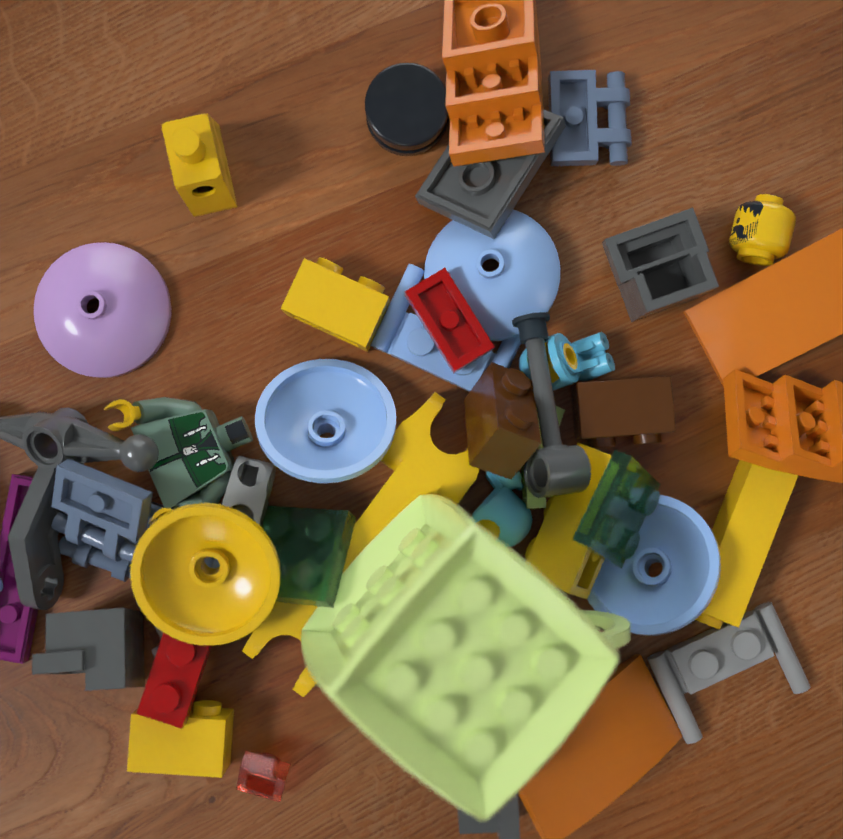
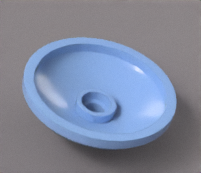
M512 210L495 239L452 220L438 233L432 242L424 266V280L444 267L446 268L491 341H503L519 336L518 327H514L512 324V320L516 317L530 313H548L556 299L560 284V260L551 237L534 219L516 210ZM495 259L499 262V267L493 272H487L482 268L484 261Z
M316 359L296 364L284 370L266 386L256 407L255 427L263 452L280 470L297 479L308 482L336 483L362 475L385 456L395 435L396 408L387 387L369 370L344 360ZM323 433H331L334 435L331 438L320 437V435Z
M659 494L632 496L587 600L595 611L608 612L626 618L630 622V633L656 636L671 633L685 627L706 609L719 583L721 557L712 530L694 509L675 498ZM655 562H660L662 564L661 574L657 577H650L648 573L649 567Z

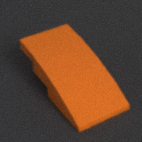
M444 0L442 59L447 71L445 106L450 118L449 156L453 167L545 153L542 73L536 0Z
M843 228L683 311L723 388V378L734 369L756 377L843 334Z
M736 369L723 378L729 457L776 471L843 483V382L834 380L824 388H819L791 376L783 375L774 383H770Z
M641 654L632 656L615 668L597 699L566 741L518 792L541 839H565L629 790L683 737Z

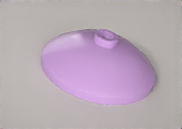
M90 243L63 254L45 272L35 295L34 321L37 333L45 349L64 367L89 377H117L138 369L148 362L159 350L170 326L171 300L166 283L159 271L138 252L114 243ZM97 298L99 300V308L96 312L89 314L87 303L89 300Z

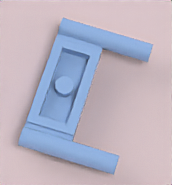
M408 264L370 346L469 392L491 362L510 368L521 344L519 336L503 340L496 354L490 351L453 374L418 316L406 312L410 303L405 297V291L420 283L425 272L415 265Z

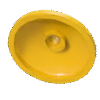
M196 503L181 506L159 517L150 525L139 540L132 557L130 569L133 593L145 616L158 629L177 640L206 646L236 641L260 626L275 604L281 581L278 554L266 532L254 520L242 512L213 503ZM213 557L219 561L220 566L218 568H211L206 565L204 559Z

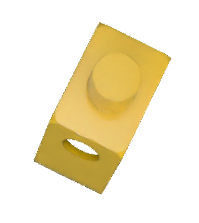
M208 113L163 123L162 132L173 181L177 192L191 214L197 217L237 208L219 124ZM201 186L214 187L208 192L198 193L197 188Z

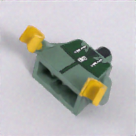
M161 397L135 401L132 405L126 400L118 399L104 408V410L119 409L124 415L123 423L109 425L108 428L110 430L120 431L135 421L139 425L131 427L133 435L143 434L155 441L159 449L158 460L149 469V473L164 508L155 512L149 519L148 524L153 523L165 513L181 506L196 503L218 504L226 492L230 474L235 464L231 450L253 441L252 434L243 416L219 425L215 413L212 410L202 409L195 401Z

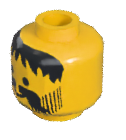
M760 194L756 196L755 201L745 202L738 206L732 225L729 245L738 253L737 258L740 261L754 265L769 266L774 264L775 259L782 258L788 253L796 216L792 210L783 206L784 200L782 198L769 194Z

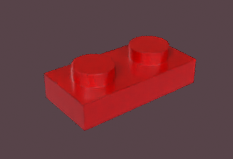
M445 267L405 291V297L453 374L495 348Z
M163 632L136 714L181 729L185 727L212 645L186 643Z

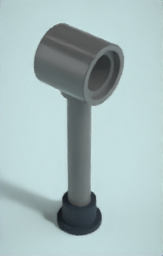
M546 312L525 314L512 320L513 326L518 327L520 343L526 344L543 448L536 449L524 464V478L527 488L532 495L538 498L583 492L588 487L591 478L590 461L584 449L578 445H562L544 342L549 338L546 322L550 320V315Z

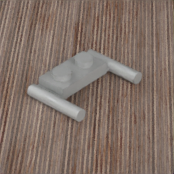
M772 602L760 604L754 610L744 613L739 628L724 622L720 630L713 627L665 651L654 653L647 658L686 744L698 742L703 738L684 696L687 692L694 694L775 655L794 694L806 692L811 688Z

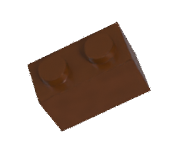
M491 362L464 399L469 465L511 480L542 443L532 380L520 370L509 369Z
M671 376L579 382L571 386L575 440L587 439L589 447L616 446L615 437L633 435L634 444L662 442L661 433L676 432Z

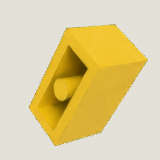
M319 257L317 262L314 263L304 258L282 304L281 310L287 316L368 352L390 305L389 296L383 294L385 287L363 276H360L358 282L341 275L344 270L341 266L327 259Z
M196 701L193 703L187 724L182 729L137 715L136 709L131 714L127 772L222 778L231 762L234 709L221 708L222 703L218 701Z

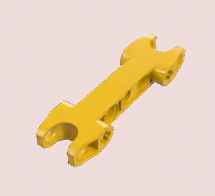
M434 392L413 415L401 422L395 431L389 450L380 460L394 471L309 586L292 573L285 578L279 587V592L271 612L261 625L253 631L242 652L253 659L267 642L279 635H291L301 641L303 627L345 570L364 548L419 495L434 494L447 498L456 505L459 503L477 479L480 469L469 465L468 448L458 454H446L433 444L430 436V427L446 399ZM307 667L302 671L293 687V690L302 697L316 685V681Z

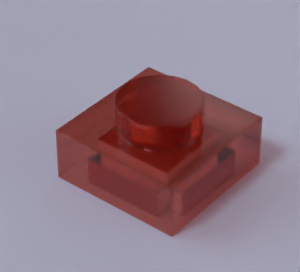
M246 751L239 769L236 790L280 803L291 764L282 762L277 756L270 753L255 754Z

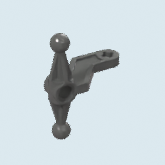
M69 407L60 408L54 413L39 411L0 417V439L24 449L30 460L38 465V469L8 535L20 601L24 606L38 610H48L53 607L58 601L64 585L58 541L59 532L52 529L54 517L59 512L67 514L51 507L57 465L67 459L83 465L90 462L121 459L124 466L130 470L144 472L155 465L159 456L157 444L150 437L138 434L130 436L124 441L89 425L81 413Z

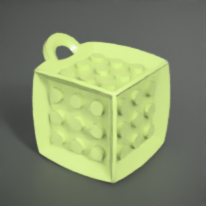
M434 494L419 495L364 548L323 598L301 631V648L306 667L316 683L371 740L404 769L450 803L480 821L490 819L509 802L562 746L597 699L620 662L617 648L625 646L630 642V622L626 618L608 612L579 610L557 587L505 544L478 526L464 510L449 499Z

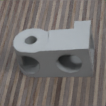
M238 456L230 475L222 505L242 512L263 529L276 466L273 463Z

